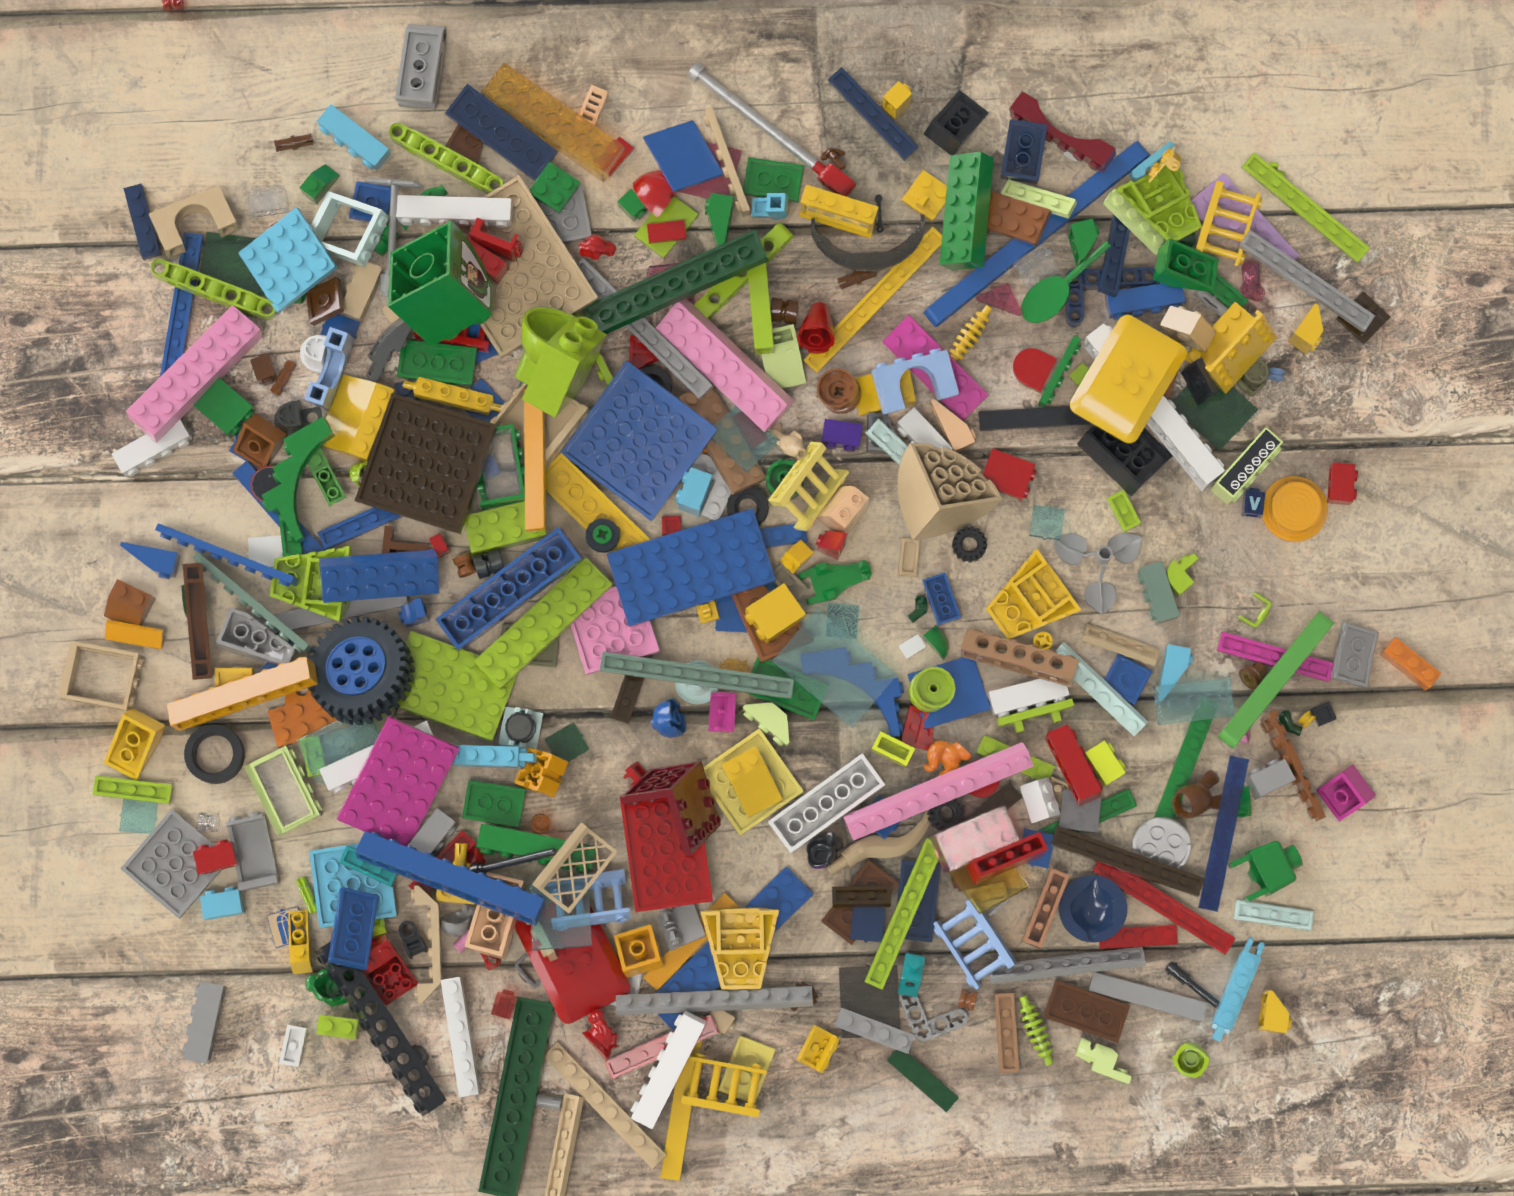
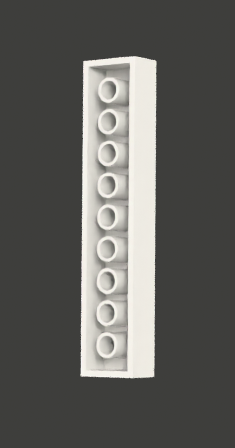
M1104 323L1090 333L1082 345L1094 361L1113 330ZM1163 396L1148 420L1147 425L1203 492L1225 472L1223 469L1224 464L1220 459L1214 458L1211 454V448L1206 443L1203 444L1200 441L1198 432L1195 429L1191 430L1187 425V419L1182 414L1179 415L1177 413L1174 403Z

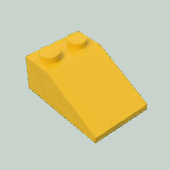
M909 369L903 373L900 379V391L905 408L915 406L916 403ZM872 373L855 378L861 389V399L857 406L859 416L882 412Z
M134 708L123 713L104 764L137 781L159 744L166 725Z
M756 746L721 764L748 818L783 800Z

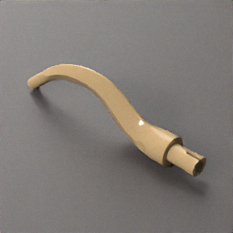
M930 809L925 811L920 822L906 835L887 837L885 840L879 835L860 839L839 852L841 856L833 861L830 866L826 867V869L833 876L846 866L852 868L866 858H892L905 854L925 834L930 824L928 821L930 816L927 815Z

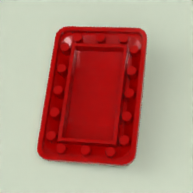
M572 893L563 896V903L568 908L573 903ZM584 894V913H594L586 895ZM551 902L545 905L539 923L557 956L556 960L550 962L548 956L543 957L539 949L542 946L540 941H535L530 932L533 930L531 924L527 925L525 922L517 920L515 929L559 1019L565 1024H571L591 1014L592 1011L615 1002L616 995H628L631 986L601 925L596 924L568 928L566 931H553L551 919L557 918L556 903ZM576 906L570 913L564 910L565 917L577 915Z

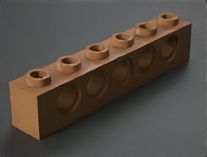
M967 629L961 646V657L1071 688L1079 668V659L1072 655L1064 656L1057 654L1053 650L1046 651L1039 649L1035 645L1021 644L1014 639L1007 640L996 634H985L978 629ZM982 644L987 645L986 648H980L979 646ZM1003 649L1006 652L998 653L997 651ZM1017 655H1024L1025 657H1024V658H1017L1016 656H1017ZM1036 660H1042L1043 662L1040 663V664H1037V663H1035L1034 661H1036ZM1060 665L1062 667L1060 669H1055L1053 666Z

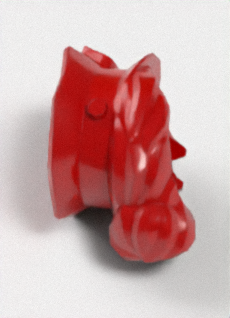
M596 1009L588 1017V1022L592 1027L588 1031L582 1032V1034L602 1058L606 1060L609 1059L612 1053L611 1049L619 1047L616 1044L617 1033H612V1028L608 1026L604 1012L601 1009Z

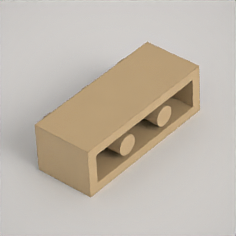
M369 262L366 267L356 264L353 270L354 277L352 281L347 283L345 289L347 293L343 298L344 312L340 313L342 316L360 323L363 322L380 284L381 274H384L381 267Z

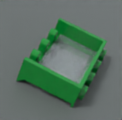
M514 424L497 427L477 485L481 497V502L479 503L483 510L525 501V465L522 466L521 459L524 458V453L518 443V440H521L520 430L516 429Z

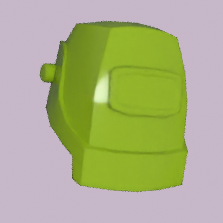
M1185 1042L1178 1048L1176 1054L1171 1059L1174 1060V1066L1182 1075L1196 1078L1202 1077L1203 1072L1209 1065L1210 1056L1199 1045Z

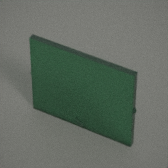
M207 232L201 258L200 273L257 295L265 296V293L239 255V252L256 238L227 235L221 238L219 233Z
M1186 386L1172 401L1176 406L1175 410L1179 415L1182 414L1188 423L1219 451L1237 432L1241 431V428L1258 411L1234 387L1226 394L1218 388L1219 391L1213 397L1198 406L1191 391Z

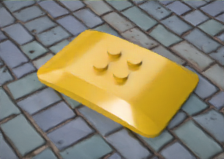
M1131 315L1122 316L1071 399V411L1128 444L1134 443L1187 355L1186 348Z

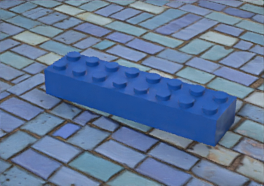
M558 527L435 620L456 649L464 650L583 561L584 558L564 530Z

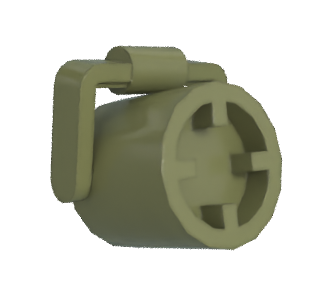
M1257 360L1241 379L1237 381L1236 385L1250 397L1255 396L1267 384L1264 381L1268 377V366L1262 360ZM1258 387L1254 392L1250 389Z

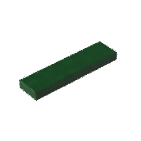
M895 1050L887 1059L888 1063L946 1113L958 1100L959 1097L910 1054Z

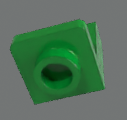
M1250 786L1230 787L1232 817L1244 818L1251 816Z

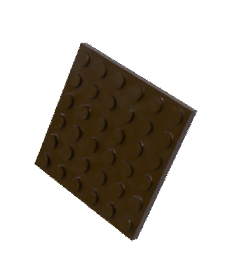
M391 393L354 501L461 535L498 426Z

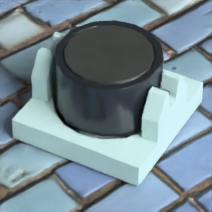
M505 707L498 745L521 747L524 749L530 747L537 750L544 713L519 707Z

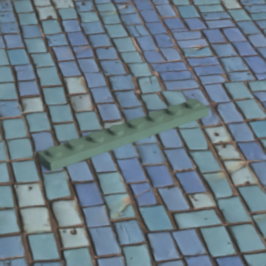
M199 552L196 553L193 558L198 563H202L203 572L208 570L211 573L209 576L217 584L220 581L225 584L223 589L231 595L234 593L238 595L239 598L237 600L245 607L250 605L253 608L251 612L259 619L263 616L266 619L265 624L272 630L277 628L281 631L278 635L288 642L289 639L295 643L293 647L298 652L302 653L304 651L307 654L312 652L310 650L312 647Z

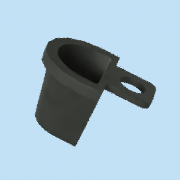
M300 400L291 401L279 407L274 417V424L277 428L287 433L286 437L311 424L307 421L309 413H316L318 416L317 420L321 418V410L319 407L301 409Z

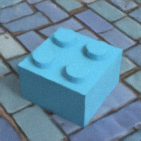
M691 467L689 472L686 471L683 476V489L678 490L675 500L678 504V510L700 517L713 483V476Z

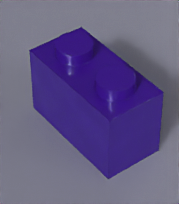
M825 419L821 443L828 449L840 447L844 448V451L855 452V450H859L863 424Z

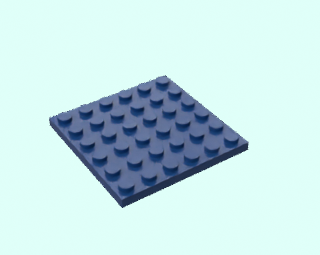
M626 360L561 453L650 521H653L682 481L685 472L690 470L719 428Z

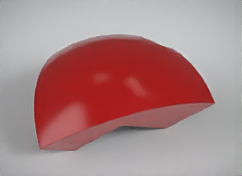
M661 170L645 173L633 182V189L636 195L657 218L677 193L673 192Z

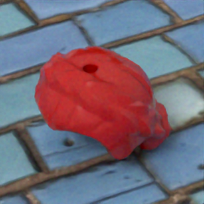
M596 234L590 235L579 244L580 256L583 258L589 257L593 260H598L603 254L609 257L614 256L616 251L614 243L606 241L603 237Z

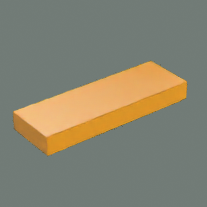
M112 620L106 621L105 640L162 649L163 629Z

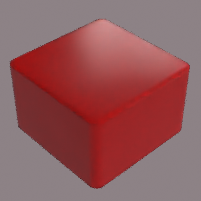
M440 533L429 538L439 558L450 553Z

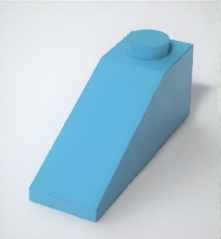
M1170 644L1166 646L1156 703L1160 704L1188 668V665L1191 666L1193 661V654H1190L1191 648Z

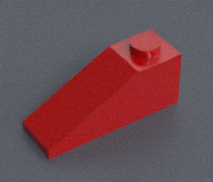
M825 531L824 535L820 534L816 541V545H818L817 551L838 560L845 547L847 533Z

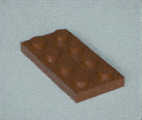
M868 860L848 886H891L892 894L899 883ZM831 907L821 922L852 946L856 941L850 939L853 907Z
M1055 980L1043 1018L1118 1043L1130 1005Z

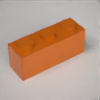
M1397 637L1392 639L1380 654V656L1424 691L1430 689L1442 674Z

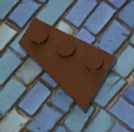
M457 125L445 147L478 164L482 142Z

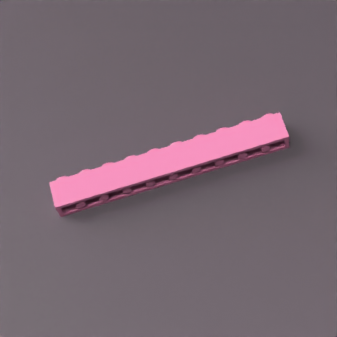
M1021 742L844 815L843 818L854 841L1031 768L1034 765L1028 749Z

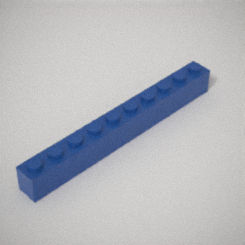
M365 831L355 850L356 857L359 860L533 926L537 925L545 908V900L540 894L525 892L519 886H509L503 880H493L481 872L477 874L466 866H456L447 859L440 860L429 852L422 853L413 846L400 845L398 841L394 839L387 840L375 832L369 833Z

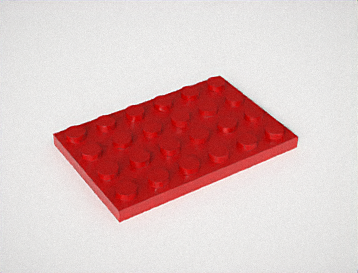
M659 798L650 803L647 800L641 801L636 805H630V803L622 804L620 799L635 913L713 902L705 842L692 855L684 854L668 798Z

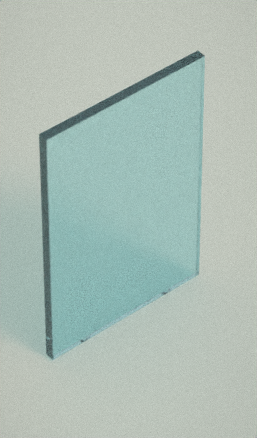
M818 609L806 619L802 627L772 661L852 728L897 676L896 673Z

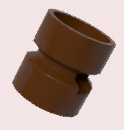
M772 297L770 307L771 322L780 323L781 320H784L785 324L795 325L798 300L788 299L785 302L782 298Z

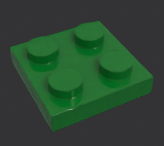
M549 162L529 191L534 198L560 214L581 185V182Z

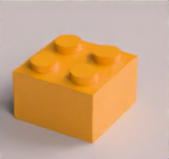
M651 924L613 935L622 970L627 978L664 967L655 930Z

